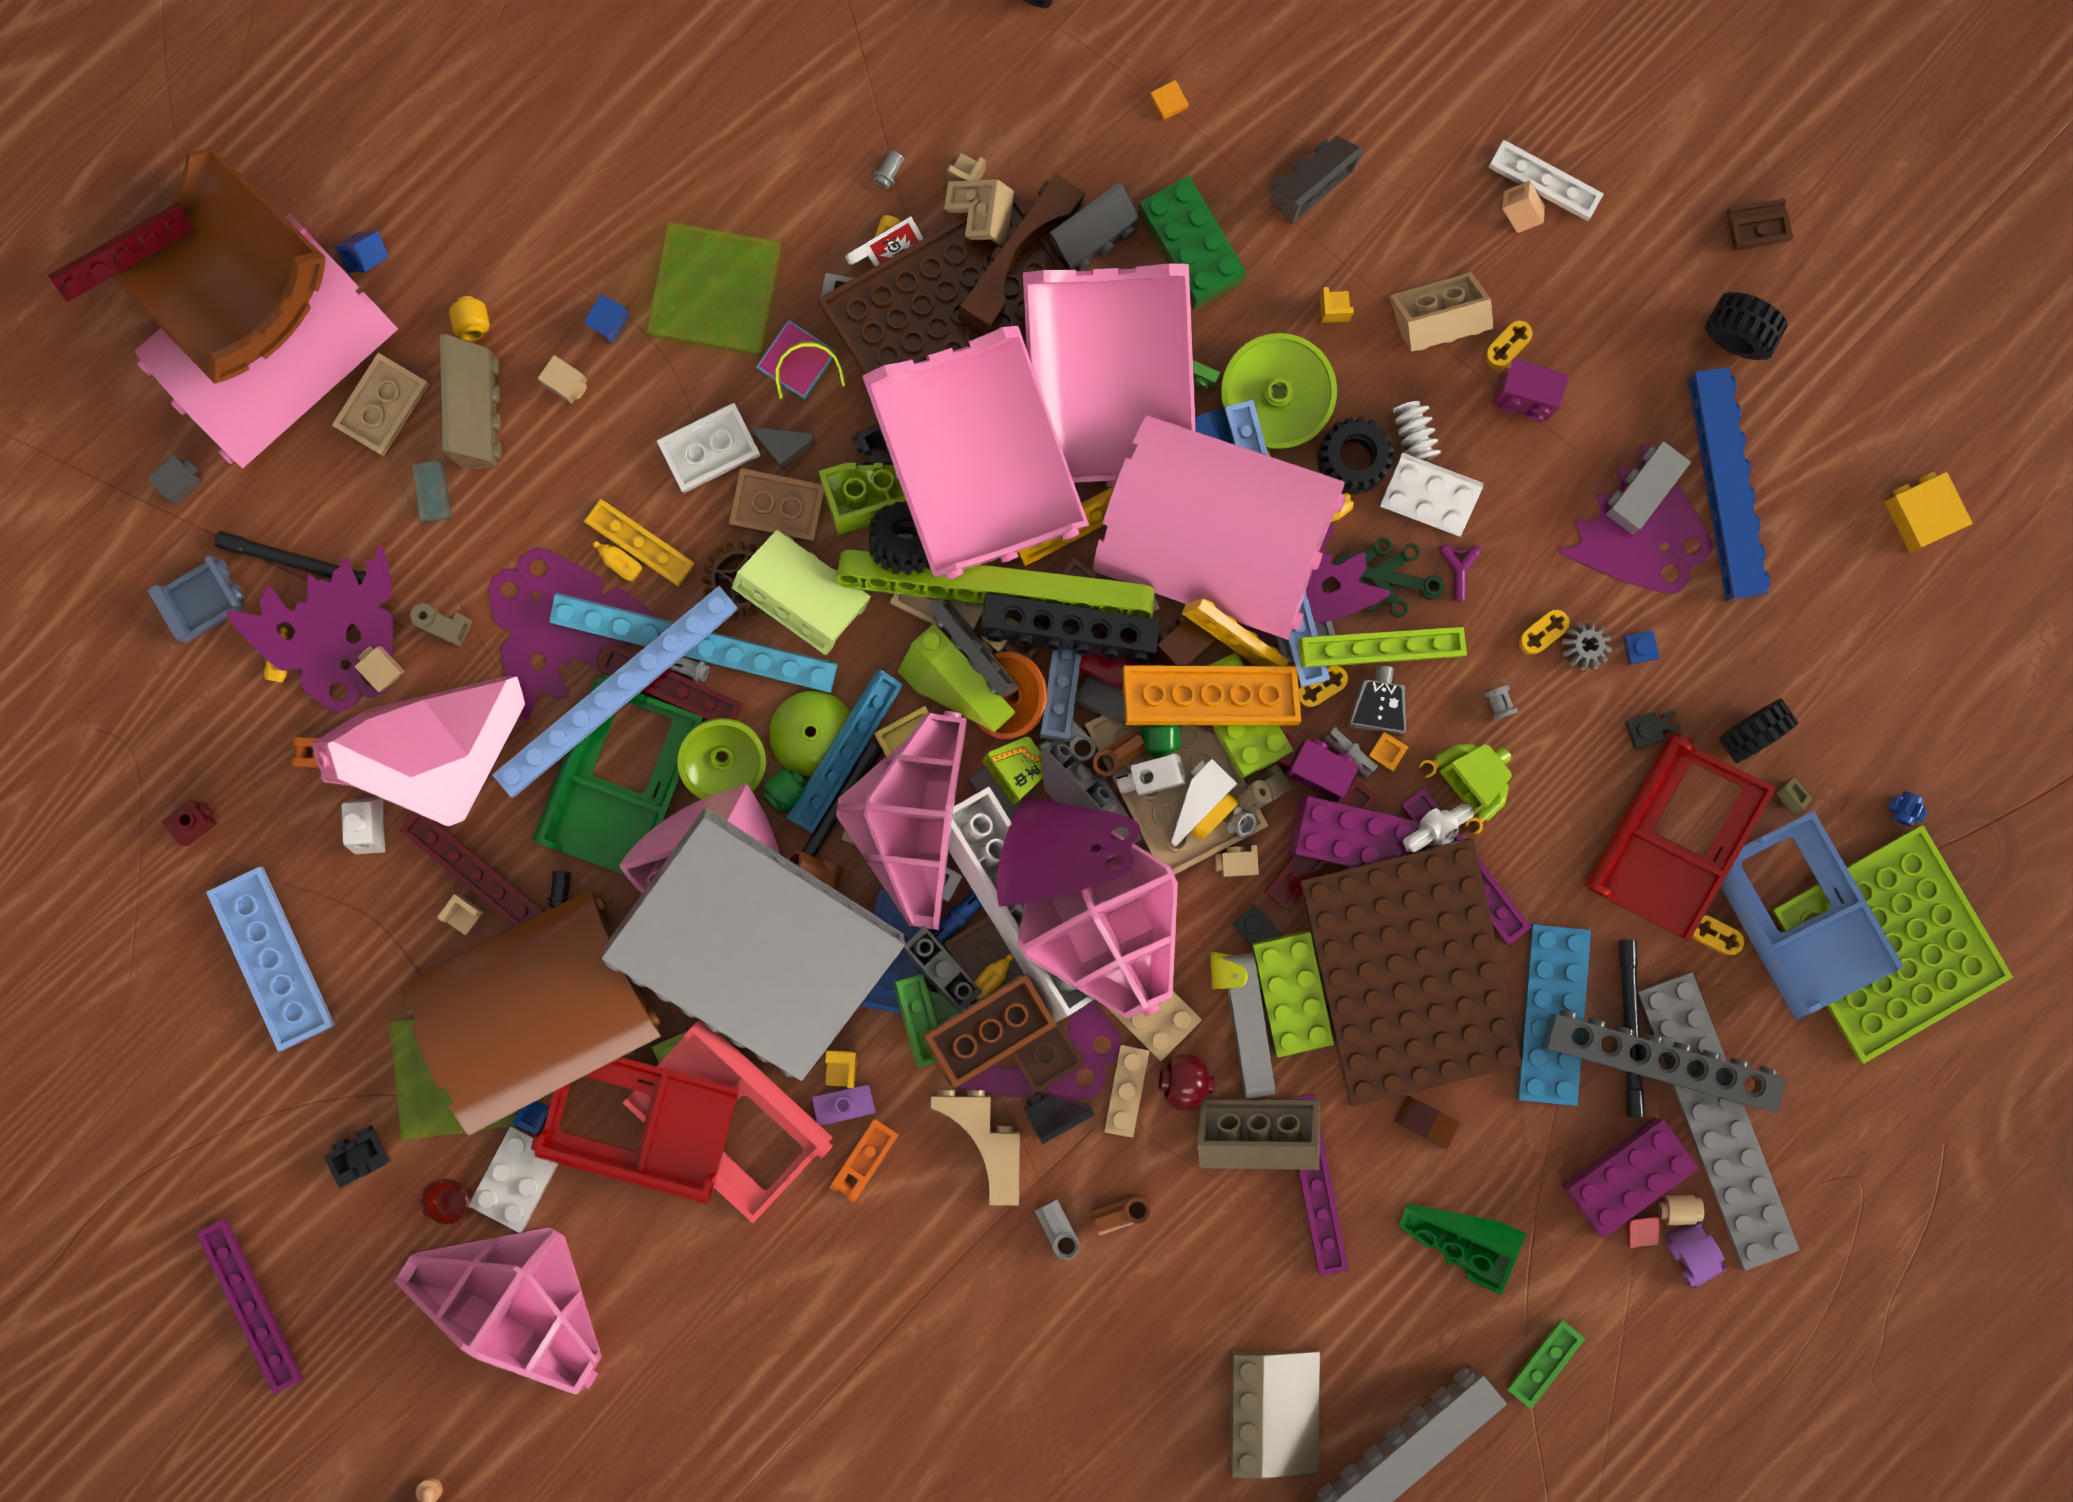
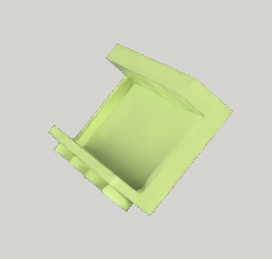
M778 530L768 538L737 572L732 585V589L825 655L831 651L836 639L854 618L865 611L871 597L864 590L846 588L836 582L837 570L830 568L819 560L816 555L808 552L795 543L791 537L785 536Z

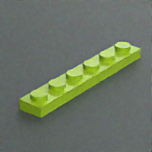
M1464 627L1302 637L1298 639L1301 668L1467 656Z

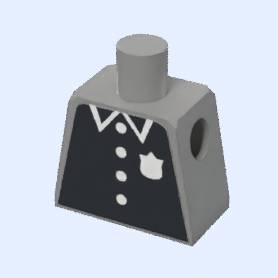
M1377 665L1375 680H1363L1360 683L1347 727L1395 735L1406 733L1405 686L1392 684L1393 667Z

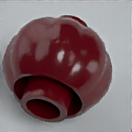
M1181 1054L1172 1058L1167 1064V1068H1161L1158 1089L1164 1092L1165 1100L1172 1107L1178 1110H1191L1199 1106L1207 1094L1213 1093L1215 1080L1214 1076H1209L1206 1065L1200 1058L1191 1054Z

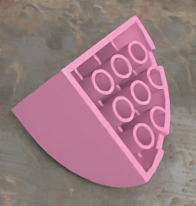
M748 783L696 801L654 827L634 845L621 862L619 867L626 877L643 893L705 807L780 854L770 823Z

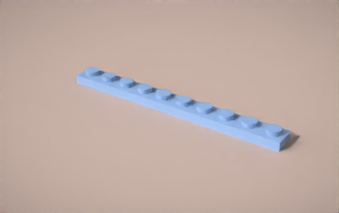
M1249 400L1225 407L1224 410L1234 445L1268 456L1254 401ZM1306 591L1300 613L1304 614L1299 630L1293 629L1288 639L1294 666H1297L1300 688L1330 679L1327 667L1301 668L1298 639L1318 636Z
M718 586L497 770L493 777L509 796L514 798L739 610L722 588Z

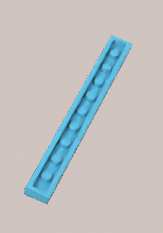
M560 593L554 595L549 623L645 647L675 623ZM716 632L710 633L684 655L685 657L829 693L833 689L838 667L836 662Z

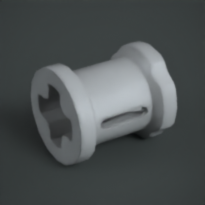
M1509 685L1484 693L1485 698L1489 699L1494 716L1492 718L1494 721L1519 712L1517 708L1513 707L1508 693Z

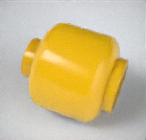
M463 296L449 308L452 331L463 340H479L489 330L490 323L484 302L474 299L472 296Z

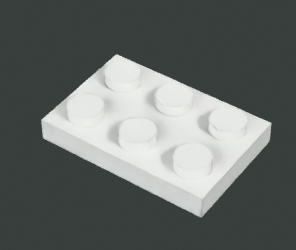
M735 403L657 440L683 494L761 456Z
M1402 453L1383 495L1380 507L1461 537L1484 483Z
M510 1126L468 1206L522 1233L558 1164L536 1158L535 1151L531 1150L534 1136L515 1126Z

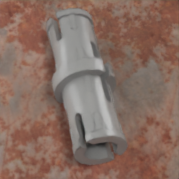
M1336 726L1323 739L1335 751H1340L1355 759L1353 763L1360 766L1358 772L1365 779L1371 775L1367 768L1373 772L1378 767L1359 749V744H1353Z

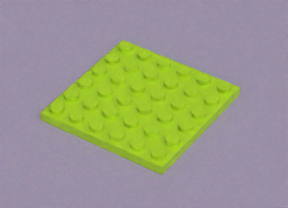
M1924 825L1916 826L1846 866L1904 968L1826 1006L1860 1064H1865L2014 978ZM1819 883L1770 911L1782 932H1786L1828 911L1831 905Z

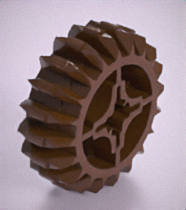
M739 541L737 550L734 549L732 543H728L727 548L729 552L724 553L721 548H718L717 553L720 555V558L718 560L714 556L708 558L714 566H704L703 568L706 573L711 574V576L702 578L703 584L711 585L703 589L705 595L710 594L719 586V578L724 579L731 586L733 585L737 572L755 554V543H750L747 550H745L743 541ZM743 559L736 569L723 570L731 561ZM731 587L730 593L732 595L730 599L739 609L737 612L738 618L743 620L745 611H748L751 618H755L754 609L757 606L750 601L739 603L743 596Z

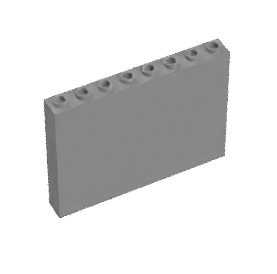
M705 807L604 945L601 959L604 960V963L614 971L620 970L627 974L636 985L646 986L653 990L661 1000L673 1002L687 1016L697 1017L704 1021L710 1030L727 1035L738 1047L750 1049L761 1061L765 1063L771 1062L778 1066L784 1075L790 1078L796 1077L803 1081L904 948L905 939L904 933Z

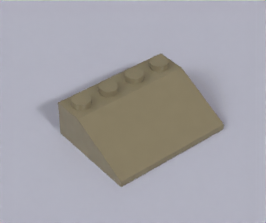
M440 334L443 452L462 469L497 468V459H501L502 456L501 444L497 442V431L501 430L500 415L496 414V403L500 402V389L498 385H495V375L499 374L498 357H495L489 348L447 334Z
M1230 1349L1229 1471L1232 1478H1272L1319 1473V1351Z

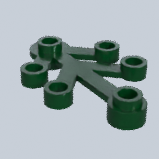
M1386 537L1378 538L1372 547L1364 551L1366 553L1365 563H1368L1377 555H1386L1392 548L1391 541ZM1378 542H1385L1387 550L1380 551L1377 547ZM1414 543L1405 545L1400 553L1377 568L1367 567L1359 579V582L1363 584L1365 583L1362 578L1373 580L1378 588L1390 591V595L1385 600L1390 606V613L1397 618L1407 613L1408 604L1406 601L1398 598L1390 584L1420 590L1421 595L1429 600L1438 598L1444 591V583L1438 576L1430 575L1422 579L1392 572L1407 561L1412 562L1419 557L1420 549ZM1413 548L1415 550V557H1408L1406 549ZM1344 554L1335 561L1334 565L1342 564L1354 557V555ZM1435 582L1438 586L1437 591L1429 590L1428 583ZM1380 602L1376 603L1374 607L1365 608V610L1374 611L1378 608ZM1397 603L1401 604L1404 607L1403 613L1395 612L1394 605Z

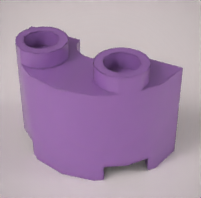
M1697 1222L1695 1225H1683L1665 1235L1669 1242L1666 1247L1675 1261L1680 1259L1685 1267L1681 1272L1683 1278L1690 1287L1694 1286L1695 1288L1727 1270V1267L1722 1263L1725 1259L1711 1235L1706 1236L1701 1227V1222Z

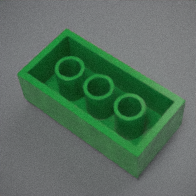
M1189 175L1139 203L1138 215L1166 263L1189 264L1190 304L1194 310L1244 282L1247 272Z

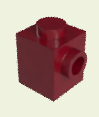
M188 800L162 821L177 843L185 846H190L217 825L212 818L214 815L212 809L205 802L202 801L200 803L194 800Z

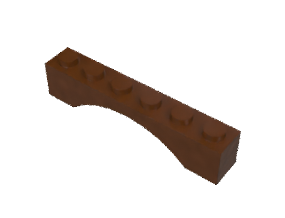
M1057 174L1051 182H1044L1038 192L1040 197L1035 204L1032 202L1028 204L1022 214L1024 219L1019 226L1016 224L1012 226L1007 234L1006 239L1008 241L1004 247L998 246L991 256L990 261L992 263L988 269L982 268L974 281L975 287L971 292L967 290L962 295L958 303L960 306L959 318L985 335L991 333L1004 315L1006 304L1005 281L1015 259L1038 237L1053 231L1075 215L1083 205L1084 191Z

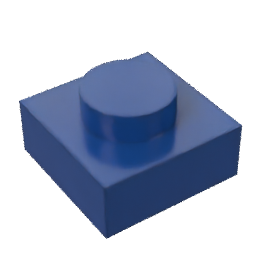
M1654 630L1623 637L1628 665L1660 659Z
M535 1101L519 1109L513 1124L533 1134H540L545 1126L549 1106Z

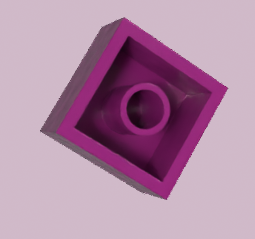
M1513 358L1501 372L1492 405L1498 406L1499 410L1504 413L1515 414L1518 412L1525 414L1527 419L1534 422L1547 421L1560 408L1569 375Z
M1313 738L1312 741L1306 739L1300 743L1292 764L1285 771L1284 775L1333 801L1344 798L1360 766L1353 763L1355 759L1350 755L1340 751L1338 754L1327 750L1328 745L1316 738Z

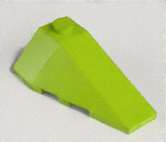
M843 463L818 471L837 535L869 526L871 518H874L875 513L878 510L883 513V507L886 505L893 508L895 502H900L901 506H906L907 501L894 465H883V463H873V465Z
M934 623L912 642L898 673L916 693L938 702L947 709L950 708L955 712L961 713L965 718L992 732L998 730L1016 713L1001 696L994 694L988 688L987 680L981 673H978L971 667L968 659Z

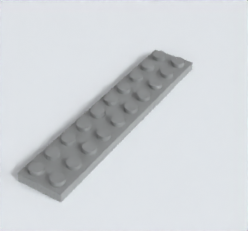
M1693 972L1685 973L1638 991V1001L1651 1035L1664 1038L1662 1044L1672 1047L1674 1042L1692 1046L1691 1052L1702 1055L1703 1050L1721 1054L1720 1060L1727 1062ZM1663 1052L1660 1058L1665 1068L1668 1066L1670 1059L1668 1054ZM1692 1060L1687 1066V1072L1690 1076H1694L1698 1071V1065ZM1723 1068L1719 1069L1716 1073V1080L1719 1084L1726 1080V1072ZM1671 1084L1741 1269L1746 1271L1800 1251L1744 1105Z

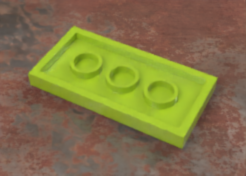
M1235 652L1208 666L1244 665ZM1212 725L1215 734L1241 779L1277 762L1294 751L1279 725Z
M1306 930L1252 943L1276 1057L1279 1058L1334 1045L1311 932Z

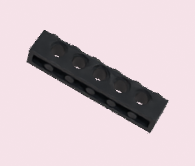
M987 593L983 603L979 636L986 637L987 640L992 642L1014 641L1019 646H1031L1033 644L1044 646L1045 649L1051 651L1066 649L1073 650L1078 655L1093 653L1102 655L1106 659L1126 658L1130 659L1133 663L1145 664L1152 662L1157 653L1160 620ZM1013 618L1018 622V625L1010 626L1005 622V619ZM1034 623H1043L1047 629L1038 630ZM1063 627L1073 628L1076 634L1069 635L1065 633ZM1091 632H1101L1104 635V639L1095 638ZM1120 636H1129L1133 643L1123 642Z

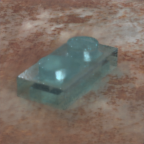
M439 460L412 465L420 521L428 523L452 519L444 463Z

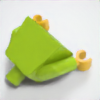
M1456 744L1436 755L1434 761L1425 760L1419 766V768L1425 764L1433 766V772L1426 775L1425 778L1433 777L1436 769L1442 767L1443 769L1439 772L1465 804L1472 806L1474 815L1479 813L1476 817L1473 816L1463 824L1466 827L1471 821H1477L1478 827L1473 830L1472 834H1479L1483 829L1482 823L1485 820L1489 821L1506 803L1509 790L1507 782L1512 777V774L1506 767V764L1511 760V754L1504 747H1499L1493 751L1487 744L1479 748L1474 744Z

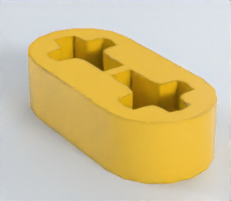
M1520 320L1510 324L1487 349L1485 353L1486 363L1493 369L1506 367L1531 340L1533 332L1530 325ZM1521 329L1524 332L1522 335L1523 339L1519 338L1514 344L1509 340L1515 334L1514 331L1517 332ZM1505 346L1508 349L1503 355L1505 361L1501 358L1495 360L1493 358L1495 355L1493 350L1498 352Z
M1552 610L1545 614L1521 634L1519 638L1521 650L1525 654L1536 655L1547 648L1568 630L1570 622L1567 614L1561 610ZM1550 617L1561 620L1559 624L1560 630L1554 628L1548 632L1545 629L1552 622ZM1541 633L1543 637L1537 641L1539 647H1529L1527 645L1529 641L1528 634L1534 637Z
M1339 666L1327 668L1328 673L1332 672L1333 675L1339 674L1341 676V679L1338 681L1340 686L1338 687L1335 684H1331L1325 688L1323 683L1326 681L1299 687L1300 705L1305 708H1313L1340 692L1348 682L1346 671ZM1307 687L1309 690H1313L1316 687L1320 688L1321 691L1314 696L1315 702H1312L1310 699L1306 701L1303 699V695L1306 693L1304 688Z
M1229 792L1190 832L1201 842L1239 804L1238 800Z
M1704 915L1700 924L1706 921V928L1713 931V935L1703 933L1700 936V929L1697 928L1692 936L1694 940L1724 955H1735L1744 946V938L1739 931L1707 915ZM1732 935V941L1735 943V946L1726 949V942L1718 939L1719 936L1730 937Z

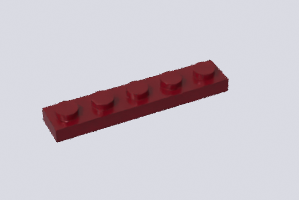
M177 202L48 276L65 301L69 302L193 232L195 228Z
M609 644L597 670L611 676L635 655ZM666 670L642 690L686 711L702 716L706 720L716 718L736 720L743 705L732 698L670 670Z
M1353 779L1344 798L1335 802L1368 810L1378 796L1357 779ZM1293 855L1264 893L1285 910H1289L1303 893L1300 879L1317 875L1326 862Z

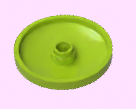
M1286 333L1267 334L1246 343L1230 360L1221 385L1223 409L1245 401H1254L1266 448L1272 450L1291 449L1313 439L1329 421L1337 399L1336 377L1327 357L1310 341Z

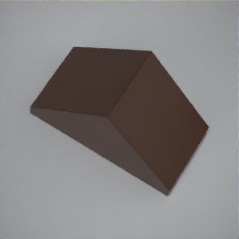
M1410 1096L1406 1097L1394 1121L1448 1149L1460 1125V1122Z

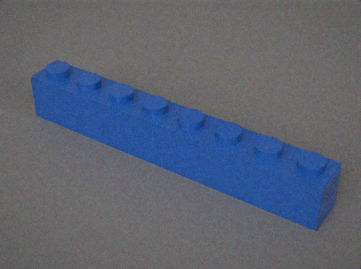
M1729 367L1697 371L1687 380L1725 601L1760 597L1768 593L1770 577L1768 572L1764 570L1765 548L1759 541L1760 520L1754 512L1755 491L1753 487H1750L1748 478L1751 467L1749 460L1745 459L1743 449L1746 445V438L1744 432L1740 431L1739 426L1741 409L1739 404L1735 402L1734 397L1736 390L1735 377L1730 374Z

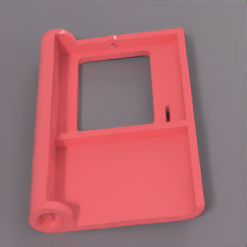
M700 1019L656 1066L737 1088V1101L742 1096H748L802 1146V1153L767 1189L761 1187L723 1151L714 1188L752 1223L762 1215L816 1156L822 1159L833 1147L830 1143L833 1137L722 1034L710 1030L705 1022ZM634 1090L623 1104L645 1123L651 1098L647 1093Z

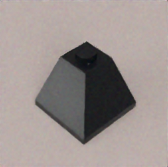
M1039 1092L1026 1100L1028 1105L1023 1107L1042 1145L1095 1115L1088 1103L1052 1093L1043 1096L1042 1092Z

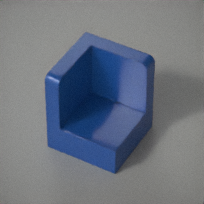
M378 231L358 232L335 246L346 273L366 272L388 258Z
M600 294L586 317L584 324L602 334L608 342L613 344L630 314L624 306Z

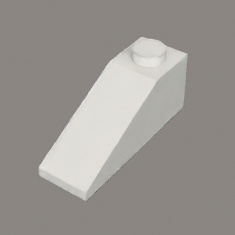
M1213 759L1207 764L1202 760L1190 772L1194 778L1188 784L1169 843L1173 848L1237 784Z

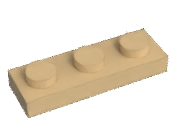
M1120 1045L1105 1122V1133L1133 1138L1150 1050Z

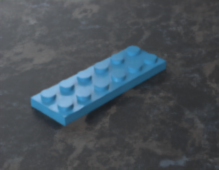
M1531 924L1520 1050L1522 1065L1519 1066L1517 1100L1577 1106L1581 1059L1541 1047L1550 1013L1559 1014L1560 1010L1578 1014L1577 1020L1584 1022L1591 930ZM1580 1028L1575 1029L1572 1034V1039L1576 1044H1580L1583 1041V1030Z

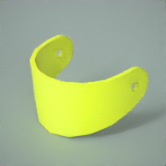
M801 341L790 346L781 356L776 367L778 394L780 399H783L780 384V367L783 359L791 351L802 346H815L825 350L834 358L839 369L842 387L845 386L842 368L837 356L827 346L816 341Z
M1210 952L1212 989L1240 988L1246 983L1248 975L1246 969L1240 964L1223 959V957L1233 955ZM1235 973L1238 974V978H1237V979H1235V977H1234Z

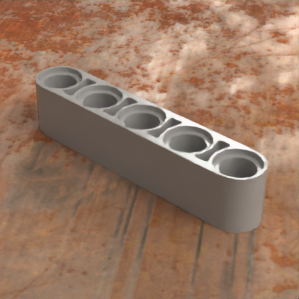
M1252 952L1223 957L1225 960L1243 966L1248 974L1247 981L1242 987L1227 988L1245 1098L1252 1099L1275 1095V1083L1254 954ZM1235 973V975H1234L1235 979L1238 978V974H1237V973Z

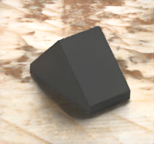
M755 427L757 439L782 470L815 446V438L812 433Z

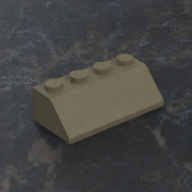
M1204 1099L1201 1103L1197 1141L1200 1168L1319 1170V1100Z

